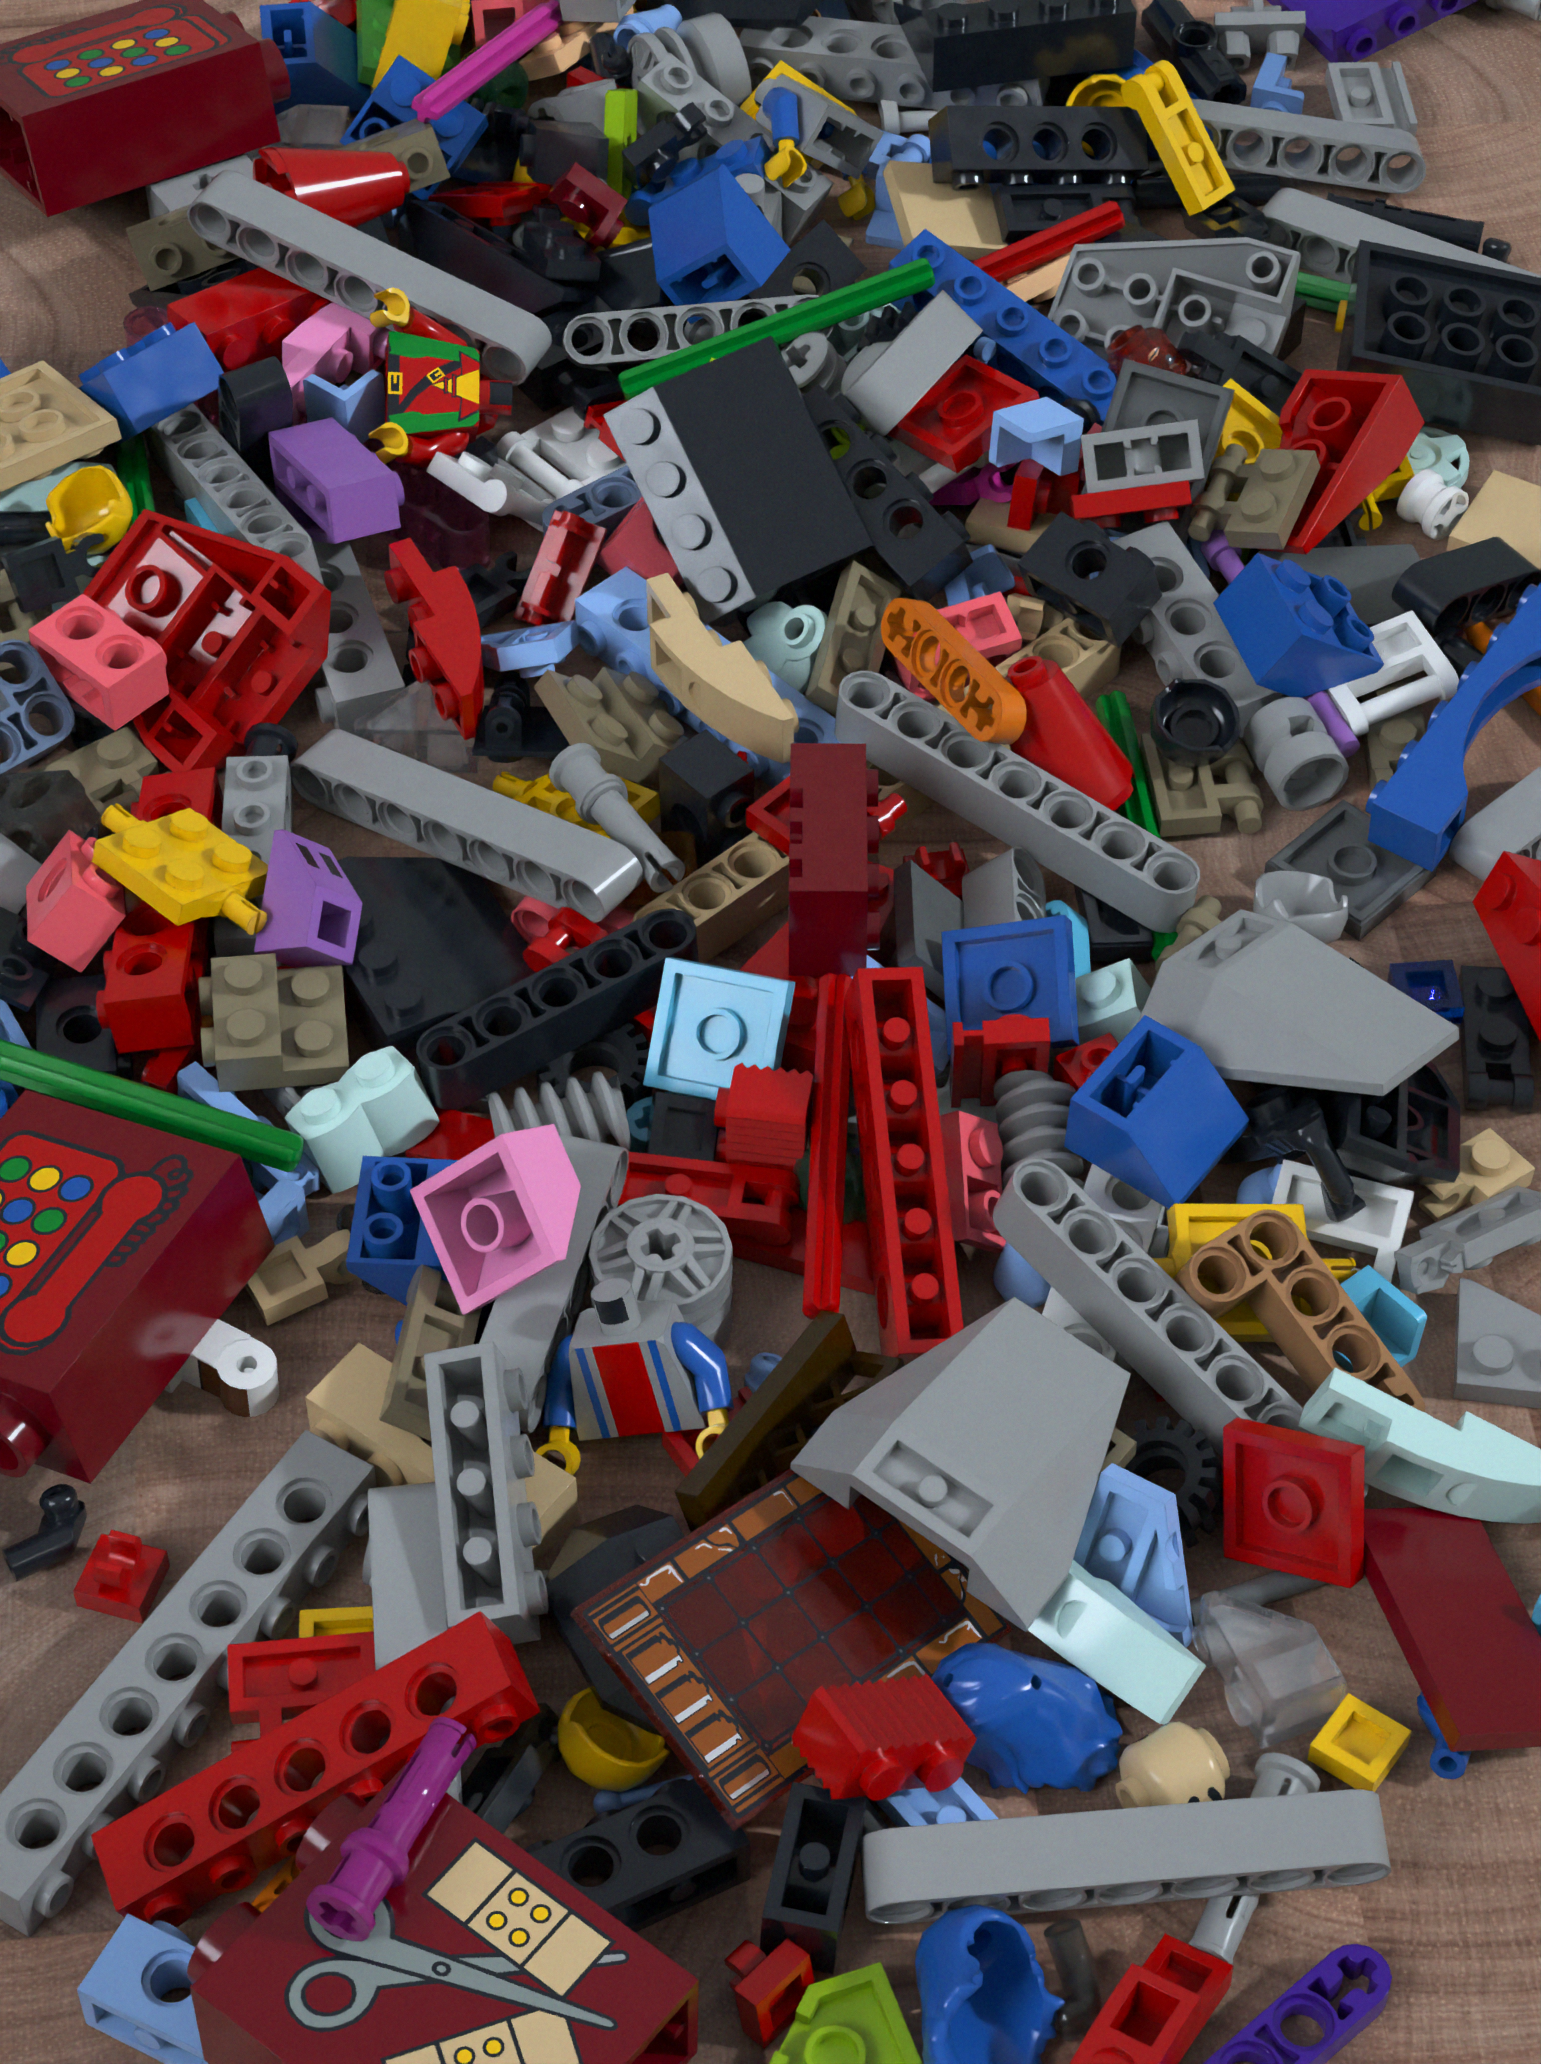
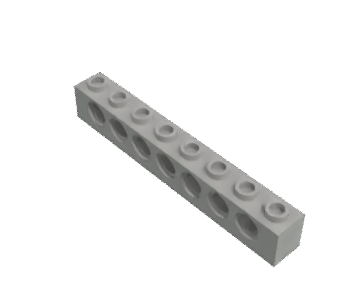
M305 1430L0 1793V1920L30 1937L45 1917H54L62 1910L71 1896L75 1880L92 1859L99 1860L91 1834L130 1813L139 1802L145 1803L149 1801L160 1788L165 1777L166 1768L182 1748L193 1746L204 1734L209 1724L211 1713L229 1692L227 1645L270 1641L271 1639L277 1640L281 1638L293 1623L297 1607L313 1587L319 1588L330 1579L338 1564L339 1555L355 1535L360 1537L368 1532V1489L377 1488L373 1465ZM305 1519H316L308 1523H298ZM266 1569H273V1570H275V1571H273V1572H271V1573H268V1574H263V1575H258V1574H256L257 1572L262 1571V1570H266ZM233 1621L224 1627H211L218 1622ZM177 1674H190L182 1680H167ZM132 1728H146L144 1731L136 1735H122L124 1732ZM86 1783H101L98 1787L90 1791H75L77 1788ZM40 1839H55L46 1847L40 1849L28 1848L32 1843Z

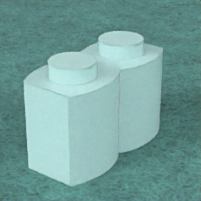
M393 1046L365 1054L345 1072L339 1082L308 1092L285 1116L291 1132L299 1134L304 1139L303 1151L319 1169L320 1181L333 1194L347 1190L359 1183L363 1156L390 1157L402 1153L425 1139L440 1122L415 1067Z

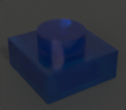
M1452 959L1390 963L1387 978L1390 985L1452 1024L1462 1023L1465 1006Z

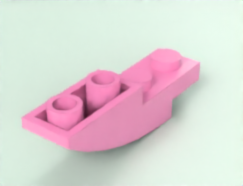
M332 302L292 331L282 341V366L292 391L293 426H296L307 415L303 388L304 379L311 374H315L335 385L336 383H342L349 375L351 369L363 375L372 369L376 370L386 360L388 332L392 330L386 327H375L369 319Z

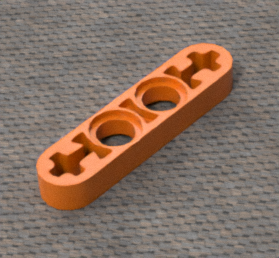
M908 598L893 599L887 605L881 620V636L886 648L975 739L980 742L1003 745L1012 744L1018 740L1024 730L1027 712L1025 700L1021 694L930 603ZM938 644H940V657L936 667L935 654ZM969 673L970 686L965 698L964 687L967 674ZM990 704L993 705L992 709H988Z

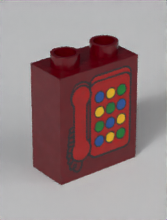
M141 0L0 44V174L46 217H50L280 142L281 137L273 104L287 100L291 95L290 79L284 59L272 39L266 38L258 41L245 31L240 19L233 11L220 13L203 0Z
M25 1090L0 1119L1 1474L16 1478L23 1477L33 1464L91 1484L187 1361L191 1352L208 1330L222 1316L274 1249L275 1244L240 1154L29 1090Z

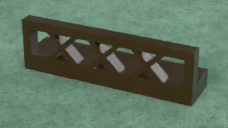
M824 1310L820 1311L674 1491L693 1539L719 1522L726 1525L725 1518L778 1485L779 1483L771 1486L769 1484L778 1473L790 1469L791 1462L811 1439L806 1440V1437L814 1427L822 1425L834 1410L904 1367L903 1359L857 1351L845 1315ZM855 1375L874 1378L869 1385L841 1394ZM791 1516L790 1518H788L787 1520H785L784 1522H782L781 1524H779L778 1526H776L775 1528H773L772 1530H770L769 1532H767L766 1534L759 1537L753 1542L758 1544L759 1542H761L762 1540H764L765 1538H767L768 1536H770L771 1534H773L789 1522L793 1521V1516ZM787 1529L760 1546V1554L764 1559ZM745 1544V1547H744L743 1549H741L740 1551H738L737 1553H738V1554L744 1553L745 1551H747V1550L749 1549V1548H748L749 1545H746V1544ZM748 1554V1556L759 1558L757 1554Z

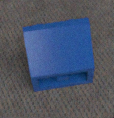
M312 2L259 5L262 40L270 38L277 45L284 59L290 79V98L273 104L276 117H301L306 114L329 112L351 113L361 110L371 96L370 85L358 82L357 34Z
M399 54L339 142L342 145H347L417 118L418 112L411 107L412 100L436 80ZM464 100L440 119L429 121L433 127L450 177L461 166L488 126L486 116ZM450 178L413 191L411 194L421 201H429L428 196L436 194Z
M723 163L653 203L648 209L656 282L675 306L735 301L760 288L791 250ZM694 316L688 318L687 321L691 325L692 323L702 319V317Z
M169 322L130 347L120 349L78 375L83 384L78 389L117 419L122 439L116 442L121 444L218 389V377L224 371L195 322L176 331L172 322Z
M1257 553L1213 602L1256 685L1290 697L1303 698L1377 673L1384 666L1380 655L1372 643L1374 641V634L1356 615L1349 602L1352 596L1345 585L1333 576L1325 575L1322 578L1304 571L1291 560L1285 559L1283 562Z
M1144 1015L1070 1098L1064 1147L1169 1209L1174 1203H1184L1248 1128L1249 1118L1199 1045Z
M363 1156L346 1259L347 1271L406 1306L408 1287L414 1273L421 1264L440 1271L441 1279L448 1282L410 1190L458 1160Z

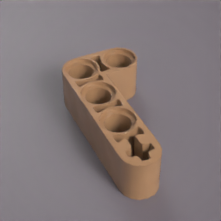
M1261 1210L1253 1213L1203 1245L1173 1277V1280L1214 1320H1218L1246 1301L1313 1394L1332 1370L1337 1368L1425 1412V1403L1417 1388L1298 1226L1287 1215L1276 1210ZM1250 1240L1263 1243L1269 1249L1272 1260L1260 1257L1253 1250ZM1198 1273L1212 1277L1220 1288V1294H1213L1207 1291L1201 1285ZM1291 1295L1303 1298L1309 1304L1313 1316H1307L1297 1310L1291 1300ZM1332 1351H1338L1350 1360L1353 1366V1373L1341 1369L1336 1364Z

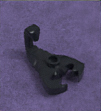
M1279 1085L1256 1095L1242 1106L1243 1111L1249 1118L1248 1128L1217 1164H1233L1274 1157L1277 1164H1283L1284 1159L1293 1161L1307 1153L1322 1181L1320 1185L1325 1210L1330 1220L1339 1223L1354 1216L1366 1207L1365 1201L1355 1194L1354 1184L1329 1138V1132L1325 1123L1328 1107L1319 1089Z

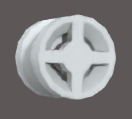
M1425 469L1416 474L1405 486L1397 503L1398 516L1409 523H1420L1423 533L1437 541L1448 536L1468 508L1469 497L1465 491L1455 485L1450 487L1444 485L1442 476L1435 471Z

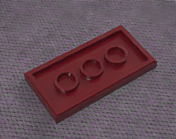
M1427 1507L1364 1509L1365 1576L1450 1751L1541 1747V1637L1481 1521Z

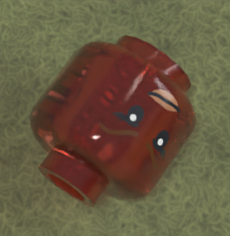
M1139 324L1132 326L1116 337L1106 349V354L1108 355L1107 362L1109 363L1108 368L1114 373L1116 380H1118L1124 358L1184 376L1187 373L1188 366L1185 358L1161 328L1149 327L1144 329Z

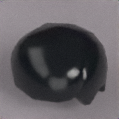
M1174 679L1163 691L1155 696L1150 710V733L1153 742L1162 756L1184 767L1199 768L1219 761L1235 745L1241 731L1239 711L1235 702L1225 688L1206 679Z

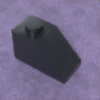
M529 120L528 134L520 135L519 164L520 167H527L526 173L534 182L554 185L556 180L576 162L607 185L609 138L591 122Z
M653 247L600 260L601 267L598 282L578 281L583 286L597 292V296L613 311L675 306L656 282ZM687 320L684 322L683 328L686 326ZM639 321L631 325L632 329L641 337H658L656 329L648 322Z

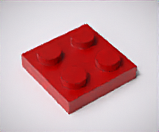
M966 354L951 365L917 404L887 434L958 474L967 466L975 463L980 456L990 449L993 411L1040 398L1038 391Z
M1238 1417L1223 1427L1224 1557L1351 1589L1364 1578L1365 1446Z

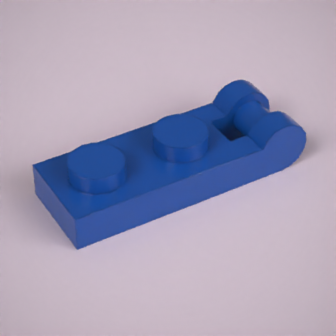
M760 135L745 142L741 139L730 141L723 145L715 154L700 160L696 158L685 159L676 164L672 172L659 182L651 181L639 191L632 185L631 194L625 205V216L634 225H650L648 209L653 203L722 163L734 178L741 174L751 173L759 175L764 179V165L770 160L772 152L763 136Z

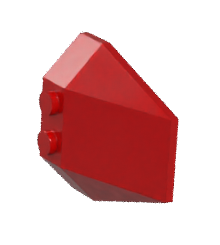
M147 509L141 512L83 591V594L101 607H108L114 610L123 622L143 637L149 636L153 638L166 655L167 665L165 668L169 694L132 720L146 748L172 772L213 767L217 771L226 767L227 757H245L244 739L247 730L252 725L258 723L278 724L328 655L331 591L299 563L286 555Z

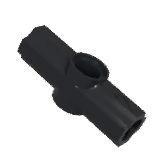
M1153 0L1147 8L1142 10L1141 25L1169 62L1175 67L1186 89H1191L1202 100L1238 105L1245 100L1247 85L1217 48L1218 32L1213 25L1195 20L1179 0Z

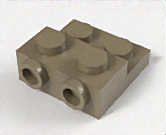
M603 667L591 682L581 675H574L571 678L547 669L534 686V689L570 746L577 743H587L593 746L601 757L602 768L609 774L660 790L659 758L689 740L688 737L682 736L684 730L680 723L668 714L666 702L663 699L657 698L659 692L655 685L637 672H630L627 675Z
M276 953L211 958V976L199 977L198 980L201 1015H213L214 1027L201 1028V1046L204 1067L216 1066L219 1092L339 1082L341 1077L350 1068L342 964L277 969Z

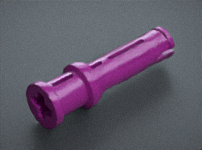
M447 1717L435 1718L419 1747L403 1769L366 1828H359L348 1834L340 1849L343 1857L327 1883L314 1887L306 1901L309 1913L327 1931L340 1938L357 1942L368 1939L376 1924L373 1916L388 1890L402 1885L408 1875L410 1861L407 1853L461 1766L476 1747L477 1743L473 1734L465 1735L462 1742L457 1744L461 1735L467 1729L461 1723Z

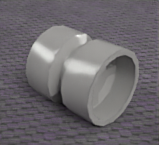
M1301 697L1278 699L1262 707L1250 718L1243 733V742L1259 770L1264 773V777L1281 806L1291 811L1312 809L1329 801L1342 789L1349 773L1346 759L1332 737L1327 735L1326 728L1311 703Z

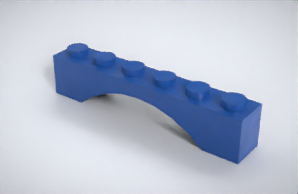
M1541 583L1538 586L1530 584L1526 588L1517 605L1516 615L1509 624L1501 622L1497 626L1489 640L1486 654L1479 663L1473 660L1467 665L1460 677L1457 692L1449 702L1441 700L1437 704L1428 721L1427 732L1419 742L1414 739L1408 742L1399 757L1396 772L1388 782L1382 779L1375 785L1365 808V811L1371 814L1368 841L1431 872L1450 849L1455 835L1464 825L1468 799V789L1463 770L1466 753L1479 731L1500 709L1523 693L1541 686Z

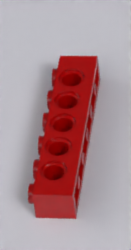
M215 767L143 776L139 801L132 802L131 814L140 821L150 822L177 811L191 808L205 816L210 823L221 830L224 798ZM123 885L126 916L112 933V950L104 952L103 965L106 987L105 990H99L96 995L99 1023L102 1029H111L118 1054L195 1044L200 1013L199 977H205L214 917H201L177 926Z
M923 967L857 968L844 996V1008L881 1355L902 1358L904 1364L907 1365L964 1329Z
M479 1611L91 1834L116 1912L123 1917L130 1914L150 1925L154 1921L159 1920L177 1927L186 1922L194 1910L218 1896L246 1888L255 1881L260 1872L288 1856H296L305 1833L317 1816L333 1800L345 1793L353 1792L369 1803L410 1761L428 1732L430 1724L437 1717H447L464 1725L467 1729L461 1735L457 1744L462 1742L465 1735L473 1734L477 1743L475 1749L485 1743H495L511 1736L519 1728L520 1723L541 1711L510 1638ZM456 1696L450 1708L440 1714L444 1704L450 1698ZM390 1733L384 1746L375 1751L381 1739ZM324 1771L319 1783L311 1788L315 1778ZM259 1809L254 1820L246 1826L249 1817ZM191 1847H193V1850L189 1857L184 1862H182L187 1851Z

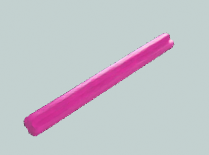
M550 0L547 3L541 2L416 95L412 100L411 107L418 112L417 120L427 124L432 119H440L562 26L565 21H562L560 2L557 0Z

